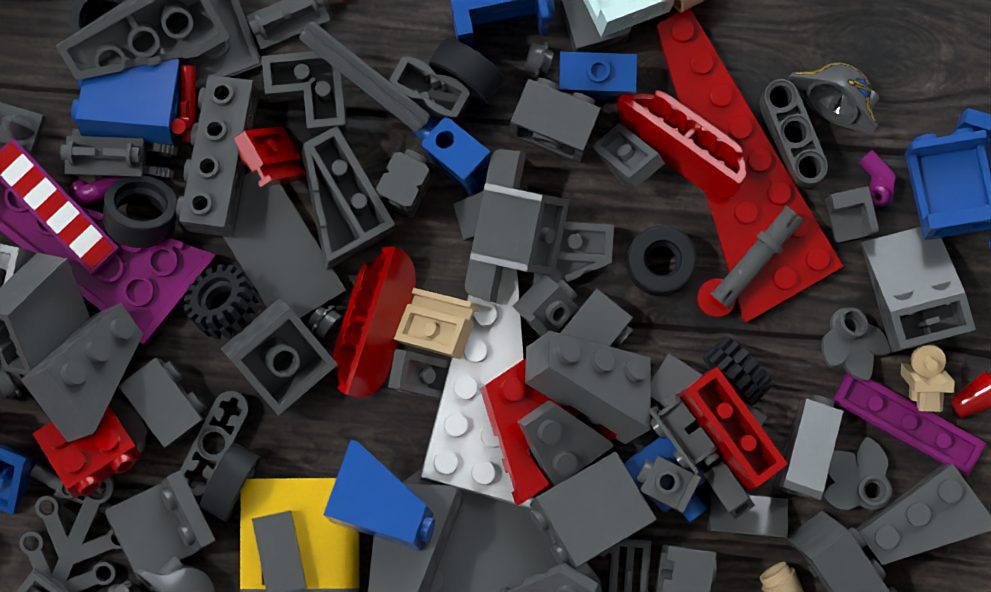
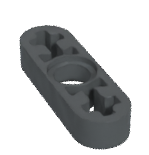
M226 391L216 398L180 469L193 495L204 494L220 460L230 445L236 442L249 416L250 404L241 393ZM234 398H237L239 400L237 406L242 411L239 416L232 415L227 423L229 426H234L232 434L222 427L213 426L212 423L215 418L222 422L226 415V410L222 408L225 401L231 403ZM211 432H218L225 439L224 449L216 455L208 453L204 448V439ZM199 453L207 460L217 461L214 469L210 465H206L202 476L207 479L206 484H198L194 489L190 486L192 480L187 475L189 471H197L202 461L195 460L196 454Z

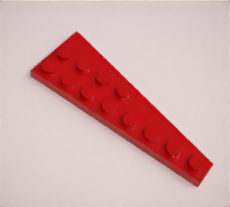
M689 8L656 25L655 29L667 69H669L676 100L734 140L743 150L742 157L746 165V176L736 194L729 198H720L704 191L728 272L735 267L758 240L756 235L760 231L765 232L784 210L785 206H788L797 216H800L805 221L782 246L784 251L780 255L775 254L737 298L741 312L740 316L743 322L746 323L844 266L692 10Z

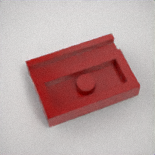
M284 126L246 130L234 138L242 161L252 172L258 171L262 179L258 182L260 187L295 182L306 176L305 169H301L297 162L302 158Z

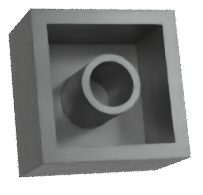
M538 78L537 82L528 79L511 119L510 136L580 164L601 108L594 105V99L584 94L574 92L573 96L558 91L559 86L547 79Z
M280 298L256 317L250 325H247L242 332L235 335L220 348L278 416L338 365L293 310Z

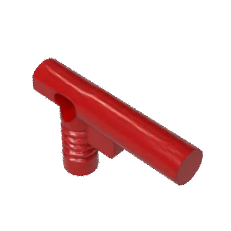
M180 65L181 117L172 121L171 130L176 134L182 133V142H191V131L197 118L196 65Z

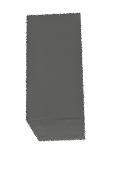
M721 461L703 474L734 519H737L755 506L748 492L743 488L724 461Z

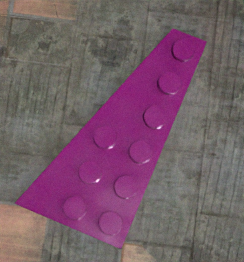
M0 181V231L23 249L67 258L81 295L100 311L121 303L142 331L143 336L140 342L145 346L183 301L184 296L189 293L187 290L189 285H195L197 283L195 278L199 274L203 276L218 257L216 254L192 247L172 238L153 247H128L115 241L106 232L102 223V213L81 207L121 248L94 275H91Z

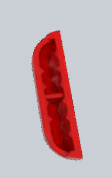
M656 90L655 95L646 93L635 95L623 94L618 98L617 109L623 126L659 153L664 163L713 196L729 198L740 189L746 176V165L742 157L743 150L734 140L664 92Z
M396 247L382 248L383 253L378 255L371 264L365 262L361 267L333 351L332 358L338 364L333 368L336 370L337 379L340 384L338 389L352 397H367L376 392L385 382L393 363L395 349H397L399 344L394 337L407 304L412 303L414 296L412 291L416 287L415 268L410 257Z

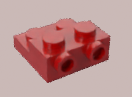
M109 405L94 434L67 442L52 421L33 433L48 461L74 499L95 492L101 486L102 481L113 474H121L129 470L134 465L135 460L142 456Z

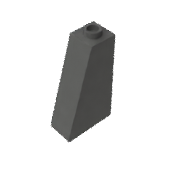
M404 484L434 513L432 518L436 521L435 529L430 541H424L421 551L373 537L368 592L429 591L463 502V494L457 486Z

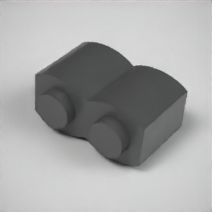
M402 57L389 79L392 85L417 105L424 107L439 122L443 118L448 117L458 125L470 104V92L461 82L446 75H436L426 63L416 58Z

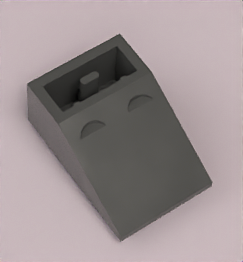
M921 227L861 242L891 353L976 330L966 293L942 238L924 240Z

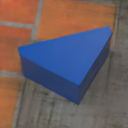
M0 445V510L14 515L31 480L30 473L39 460L5 445Z

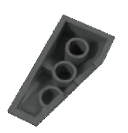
M126 0L57 44L56 48L75 79L79 80L120 72L131 67L161 64L162 61L182 57L184 59L197 57L231 37L211 0Z

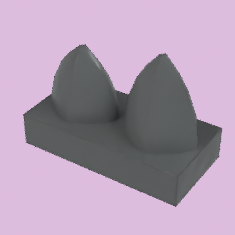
M0 102V143L6 145L14 138L26 151L35 153L46 117Z

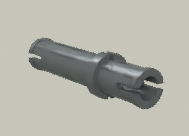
M788 206L783 208L784 210L765 232L760 231L756 235L758 240L717 288L710 293L727 309L731 308V305L775 254L780 255L784 251L782 246L798 227L805 222Z

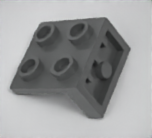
M181 470L167 476L161 484L118 503L105 511L112 530L138 580L141 579L135 573L137 570L158 571L172 557L175 556L177 559L182 560L207 548L215 541Z

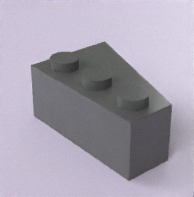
M553 331L547 332L526 347L525 383L565 408L570 405L587 416L586 421L595 426L601 424L616 433V439L624 444L650 430V412L648 411L651 406L650 357Z
M942 464L856 527L855 530L867 545L863 548L869 558L873 557L880 565H884L991 531V515L953 464Z
M823 510L786 538L792 547H795L803 554L809 563L807 568L814 577L818 576L828 592H897L893 587L888 589L882 579L887 575L880 564L873 557L868 559L862 549L867 545L860 534L853 527L847 530Z

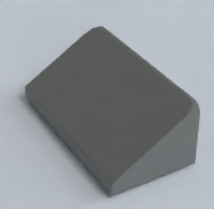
M710 492L707 530L788 537V499L749 495L755 506L737 519H734L717 494Z

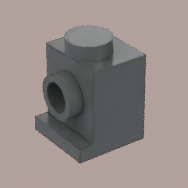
M544 274L512 307L540 336H543L549 331L557 332L579 310V307L573 302L578 295L562 279L556 284Z
M658 455L655 456L653 462L648 459L645 460L636 478L637 481L642 483L639 487L640 492L681 513H684L701 479L700 476ZM665 474L672 476L674 479V485L669 490H664L660 486V478Z

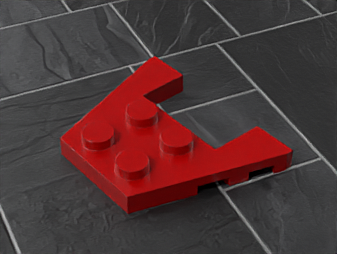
M526 358L480 388L493 434L498 436L504 456L501 460L505 473L510 475L514 489L511 493L517 506L549 485L527 451L530 447L518 421L548 400L557 404L574 417L581 413L570 405L566 408L527 385L525 383ZM590 423L596 432L608 440L612 441L616 438L617 434L603 425L598 424L595 426Z

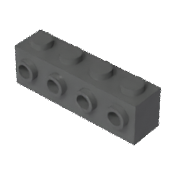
M208 75L206 87H201L198 96V107L201 110L199 123H194L191 131V144L194 146L192 158L187 159L184 166V181L187 182L185 194L179 197L176 207L177 218H179V222L188 232L233 237L246 164L240 158L239 148L234 138L242 132L253 130L260 92L253 80Z

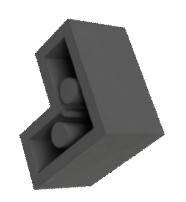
M315 51L262 56L265 95L270 103L304 100L307 129L311 136H319L335 126L339 128L341 133H349L344 76L340 71Z

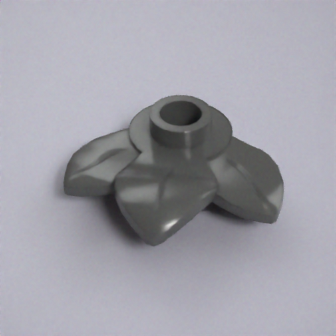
M841 308L832 315L830 319L831 330L824 335L821 344L824 361L829 367H836L842 364L846 372L861 381H868L873 372L874 355L882 356L891 352L884 333L878 327L868 324L866 316L856 308Z
M867 437L861 442L856 455L845 451H833L828 475L834 483L823 493V497L831 505L843 510H849L859 505L868 510H877L889 502L892 495V487L890 481L885 476L888 468V459L880 445ZM869 483L875 484L878 488V493L874 498L868 497L865 493V488Z

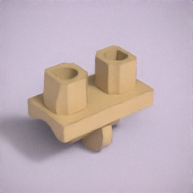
M929 343L922 344L914 350L911 356V365L901 363V376L909 384V398L911 401L917 402L919 411L941 412L943 411L944 393H954L955 381L944 370L946 357L943 351L936 345Z

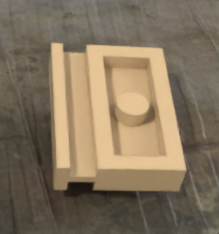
M413 288L412 293L415 296L412 304H407L394 339L405 345L461 359L474 325L471 322L474 312H479L480 307L469 301Z

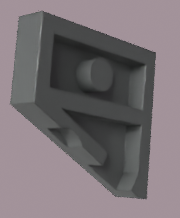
M550 400L518 421L542 474L552 487L567 480L614 447L610 440Z

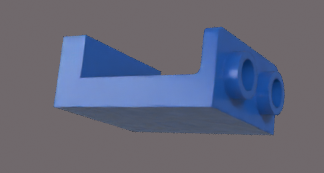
M450 0L456 39L474 49L472 27L534 15L536 16L539 33L543 35L548 34L549 22H554L553 13H555V6L553 0Z
M962 128L952 132L950 136L937 137L936 134H925L916 137L910 143L905 153V158L924 240L991 229V172L984 146L988 138L986 130L974 131V128Z

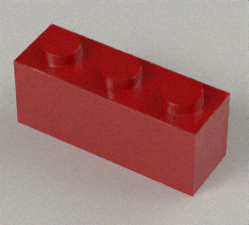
M718 367L706 372L676 394L678 398L681 397L683 399V402L697 419L695 422L698 426H702L713 442L719 447L716 451L745 490L757 488L788 465Z

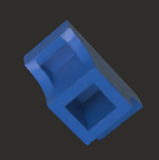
M560 52V92L570 94L577 92L594 100H614L615 97L623 94H636L637 54Z

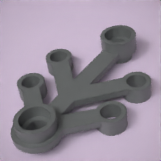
M111 476L104 480L106 484L105 492H93L84 496V502L69 536L58 513L61 507L59 499L54 495L47 494L37 500L35 511L39 517L43 518L59 557L53 572L42 551L45 545L44 535L40 531L29 530L20 538V548L28 555L33 569L37 567L69 592H79L97 584L107 585L116 577L117 568L115 564L109 560H101L93 567L92 571L68 579L75 563L113 548L122 549L120 544L114 541L112 529L108 534L83 543L100 503L107 501L114 493L115 483ZM50 500L53 502L54 512L50 514L43 512L41 509L42 501ZM28 536H35L39 541L38 548L30 549L26 545V538ZM100 566H107L111 570V577L108 579L100 578L97 573ZM38 582L34 585L41 591L46 592V588Z

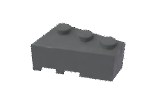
M337 126L304 143L302 158L325 269L327 271L391 235L395 223Z
M121 303L92 315L21 379L67 442L95 433L143 336L142 331Z

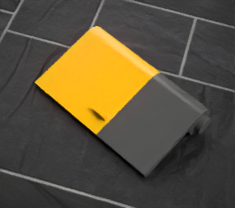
M336 478L246 480L241 489L240 592H266L252 519L292 510L307 588L292 592H359V532L333 524L323 515Z

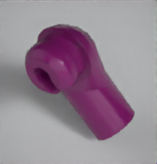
M871 150L858 163L871 176L869 190L873 204L875 206H886L894 197L896 176L886 163Z
M112 176L89 184L85 180H77L71 184L69 193L79 206L86 207L104 200L105 192L110 185L124 176Z

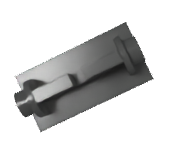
M282 0L247 15L261 50L301 34L310 22H315L320 26L331 21L323 0Z
M67 136L66 144L61 145V159L65 160L64 174L142 177L144 139Z
M672 393L660 402L664 407L662 411L657 406L648 410L653 416L650 419L651 426L662 439L666 437L670 439L676 447L673 455L685 470L692 469L697 474L703 470L699 463L700 461L704 460L708 466L720 457L716 451L719 447L713 442L702 426L691 434L685 429L697 419L681 397L677 399Z

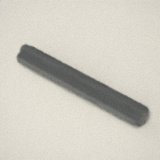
M315 22L308 23L299 36L303 43L412 130L418 132L428 122L430 118L428 112Z

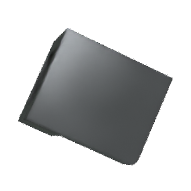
M869 186L831 194L825 199L836 243L872 236L879 231Z

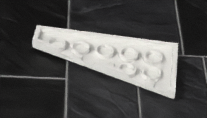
M503 267L496 302H488L468 295L467 301L476 304L480 309L479 312H474L471 322L474 325L461 359L453 357L451 359L420 479L445 486H457L460 490L516 505L511 493L514 489L510 475L505 473L501 460L504 456L498 436L493 434L480 391L481 387L523 360L520 314L512 307L519 300L517 269ZM533 496L518 506L532 509L529 504L534 500Z

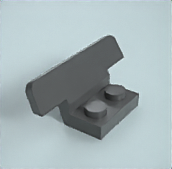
M499 149L493 152L490 158L465 280V290L470 296L488 302H496L503 267L540 274H555L570 200L519 190L527 152Z

